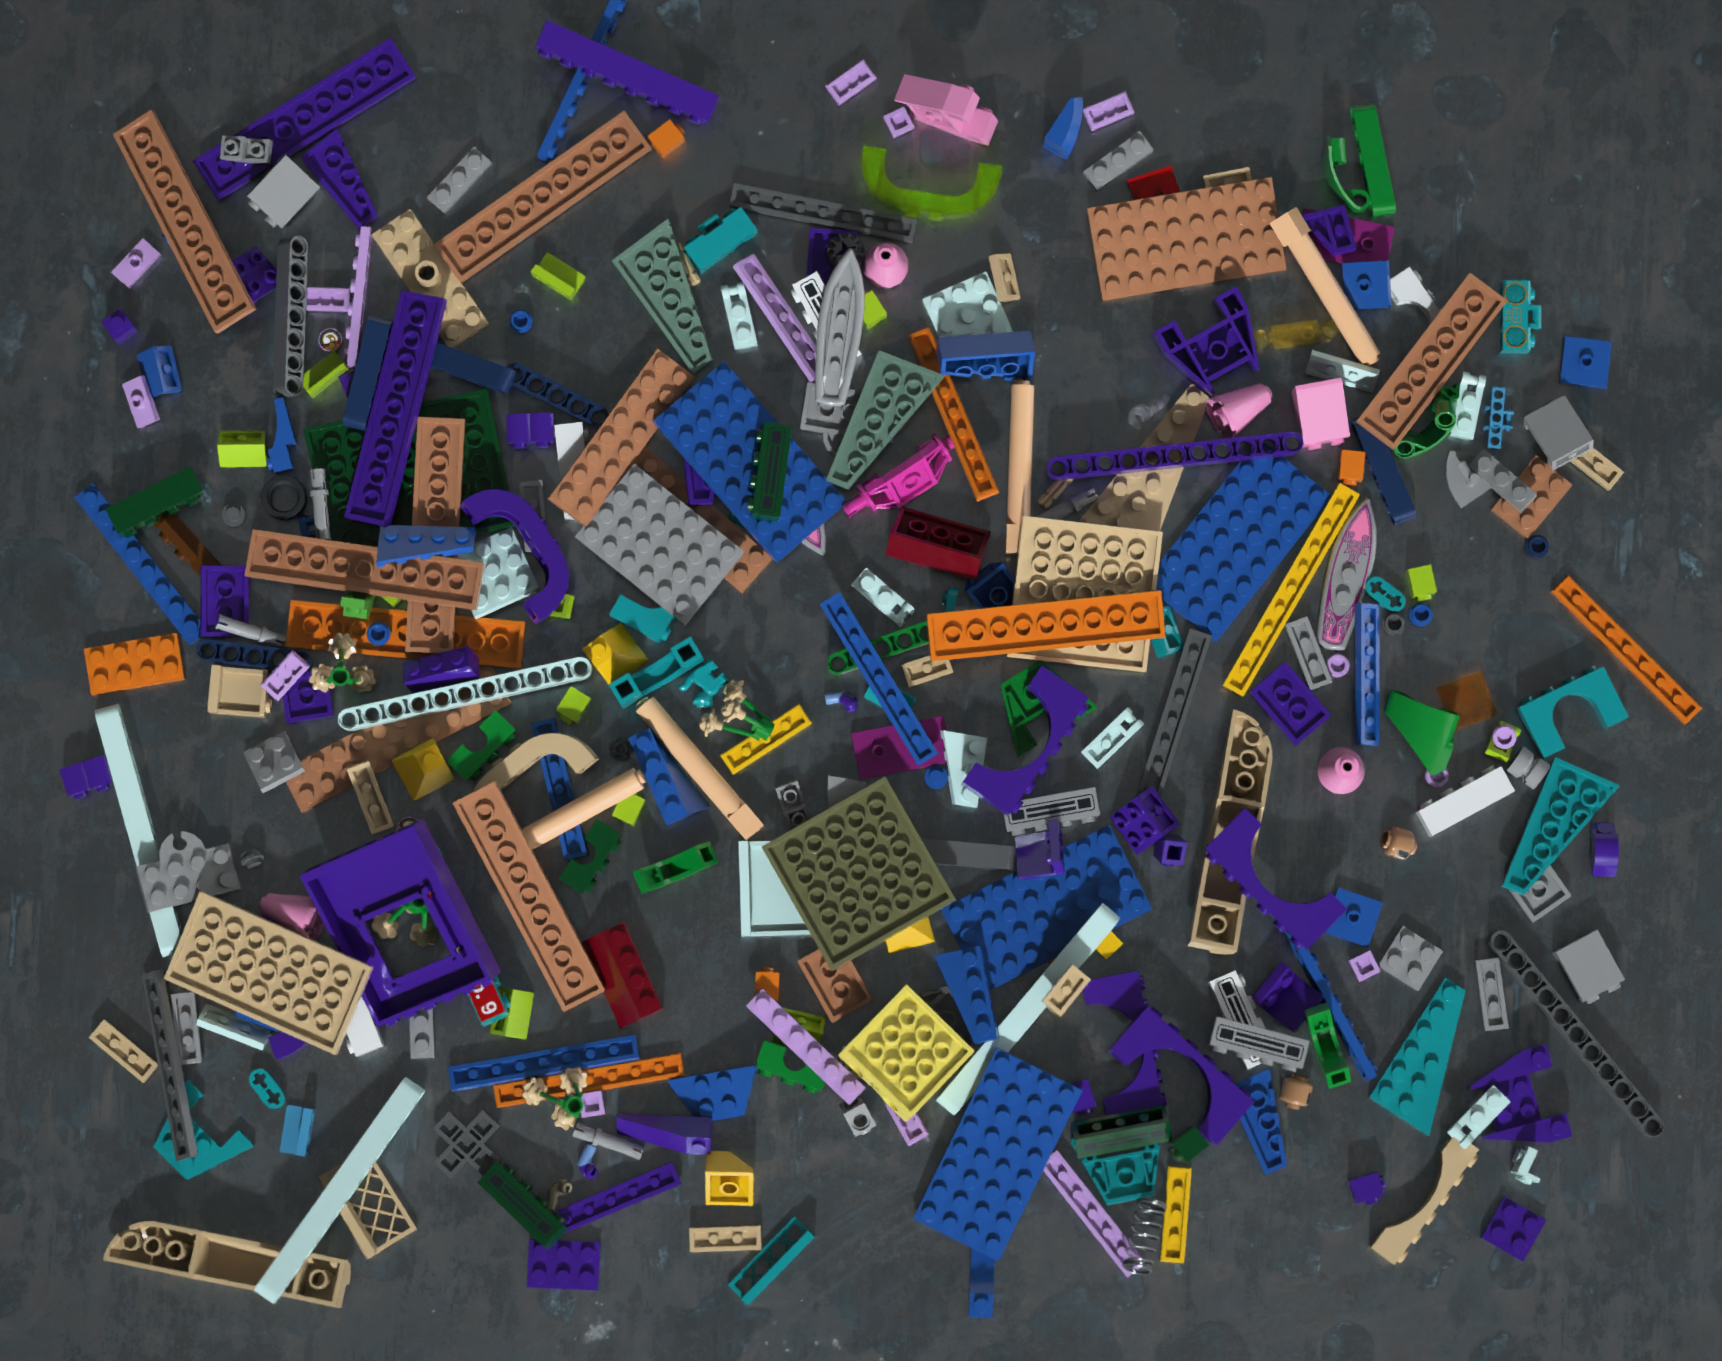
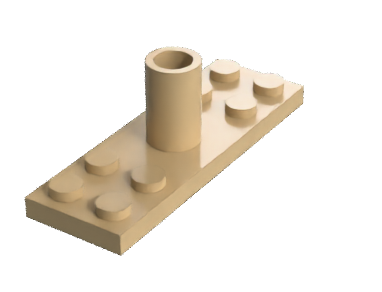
M411 209L371 234L410 292L447 300L439 332L447 346L455 348L489 325L462 283H460L434 247L433 241ZM433 272L434 277L432 279L423 280L425 274Z

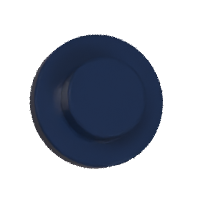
M1533 535L1526 541L1525 550L1532 558H1542L1548 553L1549 543L1545 537Z

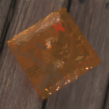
M1482 671L1437 687L1443 707L1461 715L1455 731L1498 715Z

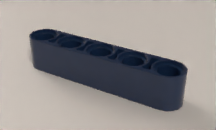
M373 315L368 317L343 416V426L366 431L393 325V320Z
M436 343L430 367L503 394L509 393L517 373L505 366L440 343Z
M511 363L507 366V368L522 372V377L519 380L513 381L512 386L594 429L598 430L602 424L593 421L594 414L601 412L605 415V419L609 414L601 405L521 364ZM539 380L543 383L541 390L533 391L530 389L533 381ZM555 391H561L564 394L563 399L559 402L551 400V395ZM576 402H582L585 405L580 413L572 411V405Z
M1359 417L1350 420L1361 451L1365 452L1366 463L1394 526L1417 517L1415 507L1390 448L1356 423Z
M211 639L200 641L196 647L198 657L206 662L275 670L277 668L272 661L274 655L281 653L285 659L292 651L291 649ZM206 645H212L214 648L213 654L209 657H205L202 652ZM229 648H236L237 656L232 660H228L226 658V651ZM257 650L260 652L261 657L259 661L252 663L249 660V655ZM293 650L300 657L305 656L310 667L304 673L310 672L314 665L312 657L304 651Z

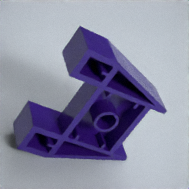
M1237 287L1228 290L1213 300L1223 321L1187 341L1175 320L1152 333L1162 354L1208 397L1215 394L1210 382L1241 364L1247 362L1252 373L1259 369L1248 306Z
M1546 1044L1519 1050L1467 1085V1089L1470 1090L1481 1087L1482 1094L1494 1085L1510 1101L1491 1122L1493 1132L1481 1135L1482 1139L1550 1143L1573 1136L1566 1113L1541 1119L1529 1074L1553 1067Z

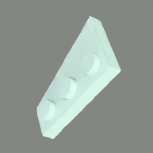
M941 730V739H943L945 747L944 757L947 760L949 772L948 782L952 804L977 808L979 797L961 784L975 763L983 766L987 738Z

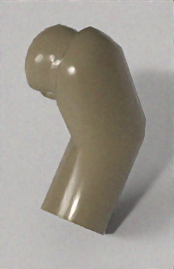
M559 1180L548 1188L546 1201L549 1203L547 1207L549 1210L557 1211L558 1199L572 1191V1184L568 1180Z

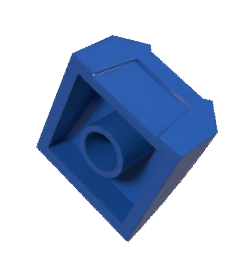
M1083 97L1069 99L1044 138L1043 147L1066 160L1078 136L1082 120Z
M1002 562L990 563L979 571L976 581L971 579L967 581L964 591L977 609L1012 605L1015 578Z

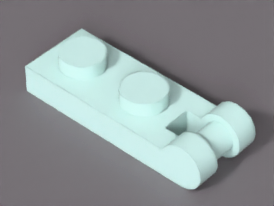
M743 281L737 282L735 286H720L735 351L758 346ZM739 294L740 301L731 302L730 296Z
M1462 372L1459 385L1460 396L1456 402V424L1449 436L1467 440L1474 439L1486 376L1479 375L1477 377L1470 375L1469 372ZM1468 384L1476 386L1475 392L1467 391Z
M865 568L851 584L852 588L899 628L905 624L904 620L909 615L912 616L916 611L868 568ZM896 605H899L902 609L896 615L892 610Z
M1129 707L1081 752L1096 769L1144 725L1140 719L1137 720L1132 715L1133 711ZM1124 720L1131 726L1127 731L1120 725Z
M1492 1085L1447 1133L1452 1138L1455 1137L1460 1142L1459 1145L1466 1149L1510 1101ZM1464 1125L1471 1130L1467 1135L1461 1130Z

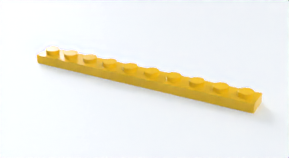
M1339 483L1222 686L1244 697L1359 498V493Z

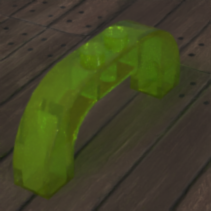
M863 146L861 160L864 183L870 194L879 203L889 209L905 212V215L908 217L918 218L919 215L929 216L928 219L934 221H942L943 218L962 219L983 210L997 192L1002 166L979 163L974 186L963 195L947 196L901 189L893 185L888 180L884 170L886 149Z

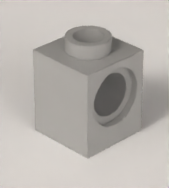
M860 1094L850 1105L846 1102L839 1104L855 1137L868 1133L876 1126ZM863 1114L862 1118L854 1120L857 1115Z

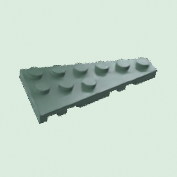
M667 219L615 257L612 262L688 368L695 374L712 362L713 358L670 220Z
M879 350L826 481L849 490L945 376Z

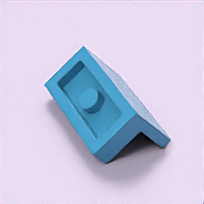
M287 1105L280 1152L304 1157L308 1156L315 1109Z

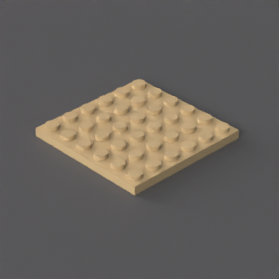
M1022 516L1012 605L1156 591L1163 532ZM1150 639L1006 654V657L1146 672Z

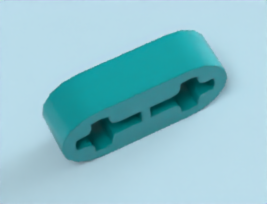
M1372 577L1367 581L1366 594L1391 613H1396L1404 608L1406 603L1405 596L1383 578ZM1379 582L1381 584L1379 588L1385 593L1383 595L1378 591L1372 593L1370 583L1375 584ZM1388 595L1391 598L1399 597L1398 603L1400 606L1395 605L1392 608L1390 606L1391 601L1385 596Z
M265 1069L252 1071L249 1076V1083L264 1104L272 1109L282 1107L286 1101V1095L272 1075ZM257 1073L259 1075L265 1074L264 1082L268 1087L264 1088L260 1083L255 1084L254 1081L257 1079L255 1075ZM269 1089L274 1094H280L278 1098L280 1102L278 1104L269 1102L271 1099L270 1094L267 1092Z

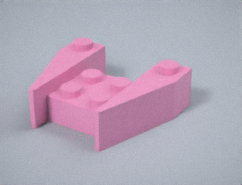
M904 74L894 99L897 102L906 104L911 109L909 117L986 146L989 145L998 123V119L993 115L992 110L982 106L979 109L976 108L980 98L974 92V88L966 84L957 86Z

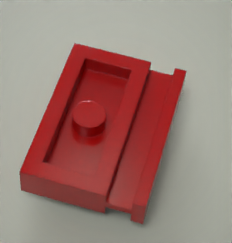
M1171 165L1127 180L1133 200L1180 193Z

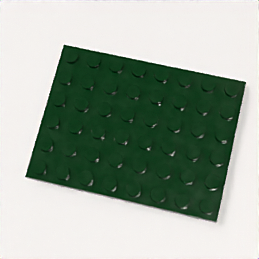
M488 389L422 402L418 417L466 420L461 504L466 498L485 490H504L510 492ZM343 420L304 428L312 470L325 469L326 489L329 490L327 505L330 540L378 547L380 525L344 517L366 431L343 426ZM417 423L391 525L412 526ZM461 509L460 527H475V535L516 527L508 519L498 516L486 518L472 526Z

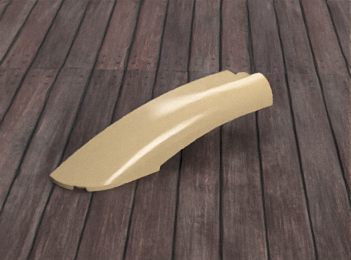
M1234 709L1232 710L1220 763L1204 848L1244 808L1260 823L1265 808L1273 758L1271 743L1268 735H1265L1255 719ZM1258 829L1257 833L1255 834L1254 839H1253V842H1252V847H1251V860H1252V863H1253V858H1254V853H1255L1257 838H1258V834H1259V829ZM1203 848L1190 921L1191 928L1188 946L1210 950L1209 953L1234 954L1238 949L1246 897L1238 890L1241 886L1235 880L1230 882L1221 873L1224 869L1218 863L1214 866L1204 856L1207 852Z
M144 1221L132 1224L120 1234H117L108 1245L103 1260L254 1291L283 1247L161 1222ZM311 1253L281 1296L341 1308L346 1284L349 1285L350 1263L348 1260Z

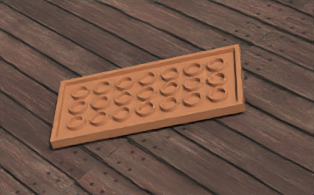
M1272 177L1087 208L1102 301L1287 270L1283 245L1269 224L1278 218Z

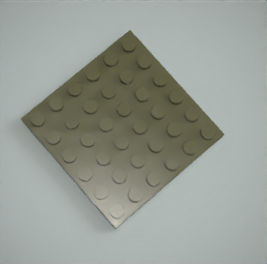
M886 777L881 778L762 846L764 853L831 971L956 901Z

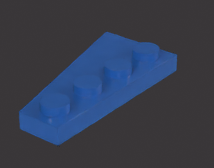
M380 525L376 559L377 568L385 567V563L397 562V564L407 563V560L415 558L427 560L431 556L439 554L445 557L474 552L475 527Z
M975 946L935 955L934 957L974 1044L999 1040L982 947Z
M1269 1068L1235 1083L1238 1088L1242 1086L1252 1095L1250 1099L1254 1103L1240 1118V1121L1264 1175L1287 1166Z

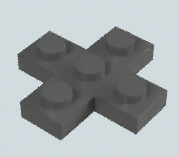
M482 1110L466 1127L449 1111L433 1128L449 1144V1147L434 1163L451 1179L467 1162L483 1176L496 1162L501 1161L484 1144L500 1125Z

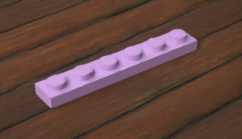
M361 226L360 233H356L355 246L359 247L358 256H354L353 270H356V279L351 280V293H354L353 302H349L348 316H352L351 325L346 327V339H349V347L344 349L343 361L347 362L349 369L356 368L361 347L372 243L371 234L373 233L370 227Z
M752 254L737 262L733 268L810 383L815 380L816 362L815 344L756 256Z
M763 989L746 1005L847 1104L850 1105L865 1089L844 1066Z
M1058 1150L1054 1151L1043 1170L1044 1173L1128 1278L1133 1273L1125 1270L1122 1267V1263L1125 1259L1131 1258L1125 1250L1132 1246V1244ZM1135 1248L1128 1249V1253L1133 1257L1142 1258ZM1127 1265L1128 1267L1137 1270L1140 1268L1139 1266Z

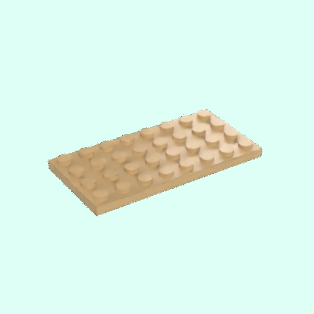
M200 891L164 979L337 1055L374 966L204 891Z

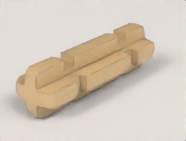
M679 242L677 246L690 287H693L700 283V278L694 272L695 269L687 253H684L682 244Z
M1074 479L1056 480L1046 490V494H1043L1038 499V503L1043 508L1048 509L1053 503L1052 500H1056L1067 488V484H1070Z

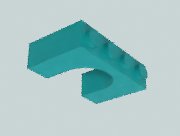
M621 594L609 614L612 619L660 644L661 640H667L672 631L669 627L673 619L677 621L675 617L662 607L646 608Z
M691 636L671 647V651L652 665L632 675L627 673L608 684L622 709L627 708L704 662L703 656Z
M1596 665L1583 671L1585 676L1578 679L1574 675L1563 680L1564 686L1556 690L1554 686H1551L1541 691L1542 696L1535 700L1533 696H1530L1520 701L1521 706L1516 711L1540 758L1544 759L1565 748L1553 723L1554 707L1563 696L1578 695L1589 701L1604 729L1629 717L1604 666L1597 669Z

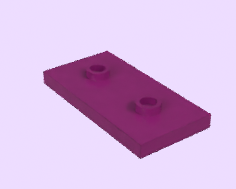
M1303 208L1301 215L1316 212V210ZM1348 217L1357 249L1356 251L1332 256L1311 232H1308L1324 261L1342 265V263L1388 260L1395 227Z
M944 716L918 720L938 752L937 755L919 766L893 725L851 733L860 780L946 764L944 741L941 739L940 732L941 730L947 731Z

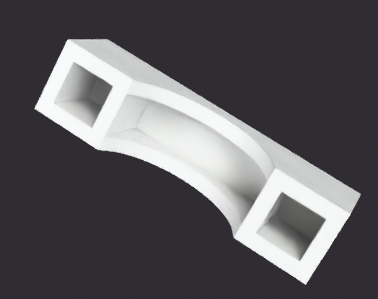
M1408 267L1390 279L1391 298L1396 305L1410 304L1418 307L1424 312L1430 325L1441 309L1439 310L1434 302L1436 300L1429 289L1425 290L1421 282L1423 281L1416 270L1412 271Z

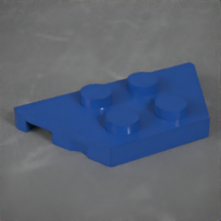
M754 1064L671 1078L668 1082L694 1117H712V1121L744 1116L747 1111L748 1098L752 1092V1083L758 1066Z

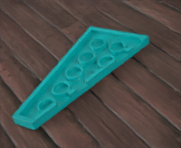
M1553 758L1501 886L1522 896L1525 895L1620 785L1559 758Z
M1447 978L1443 979L1369 1095L1370 1099L1427 1136H1430L1466 991Z

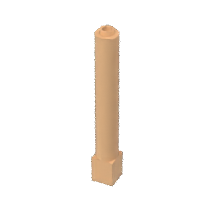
M1297 207L1269 223L1283 247L1288 245L1358 362L1370 366L1378 361L1377 355L1381 352L1310 238L1308 232L1311 230Z
M1018 380L1015 385H1011L1005 555H1018L1022 516H1030L1034 386L1030 385V381Z
M646 696L637 703L638 709L636 713L724 814L745 841L764 827V824L654 696L650 699Z
M631 768L522 828L532 850L644 789L645 777L640 770L636 771L634 768Z

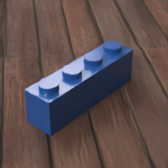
M1031 331L938 337L936 354L940 373L943 375L970 377L972 374H979L985 379H990L991 376H1001L1007 381H1013L1014 378H1022L1032 383L1035 348Z
M650 728L628 737L667 826L710 807Z

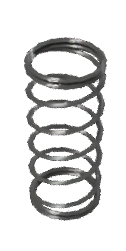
M1139 1198L1137 1205L1141 1209L1134 1213L1138 1222L1131 1225L1135 1234L1130 1235L1128 1238L1134 1246L1126 1248L1125 1251L1131 1258L1125 1259L1122 1267L1134 1274L1150 1275L1153 1269L1149 1265L1154 1264V1262L1146 1258L1133 1257L1128 1253V1249L1137 1247L1148 1252H1157V1250L1149 1246L1136 1245L1131 1241V1237L1140 1235L1151 1240H1159L1160 1238L1153 1234L1139 1233L1133 1226L1143 1223L1150 1227L1162 1228L1163 1226L1159 1223L1140 1220L1136 1214L1137 1212L1146 1211L1153 1215L1164 1216L1167 1206L1165 1203L1153 1198ZM1141 1202L1154 1203L1163 1208L1150 1207ZM1127 1265L1143 1267L1149 1271L1133 1269Z

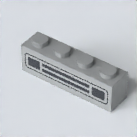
M1092 787L1021 800L1024 803L1016 814L1013 812L1009 816L1003 814L1006 833L1011 832L1012 836L1026 834L1025 829L1035 828V832L1045 831L1049 829L1048 820L1058 819L1060 827L1072 826V821L1081 820L1082 824L1096 821L1095 817L1100 816L1096 789Z
M1215 1017L1208 1045H1212L1213 1051L1226 1054L1227 1050L1236 1052V1057L1250 1060V1056L1260 1058L1259 1063L1273 1066V1062L1283 1064L1282 1069L1296 1072L1297 1068L1303 1069L1310 1041Z

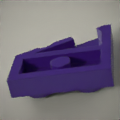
M1345 205L1302 215L1311 230L1310 232L1332 256L1356 251L1357 247Z

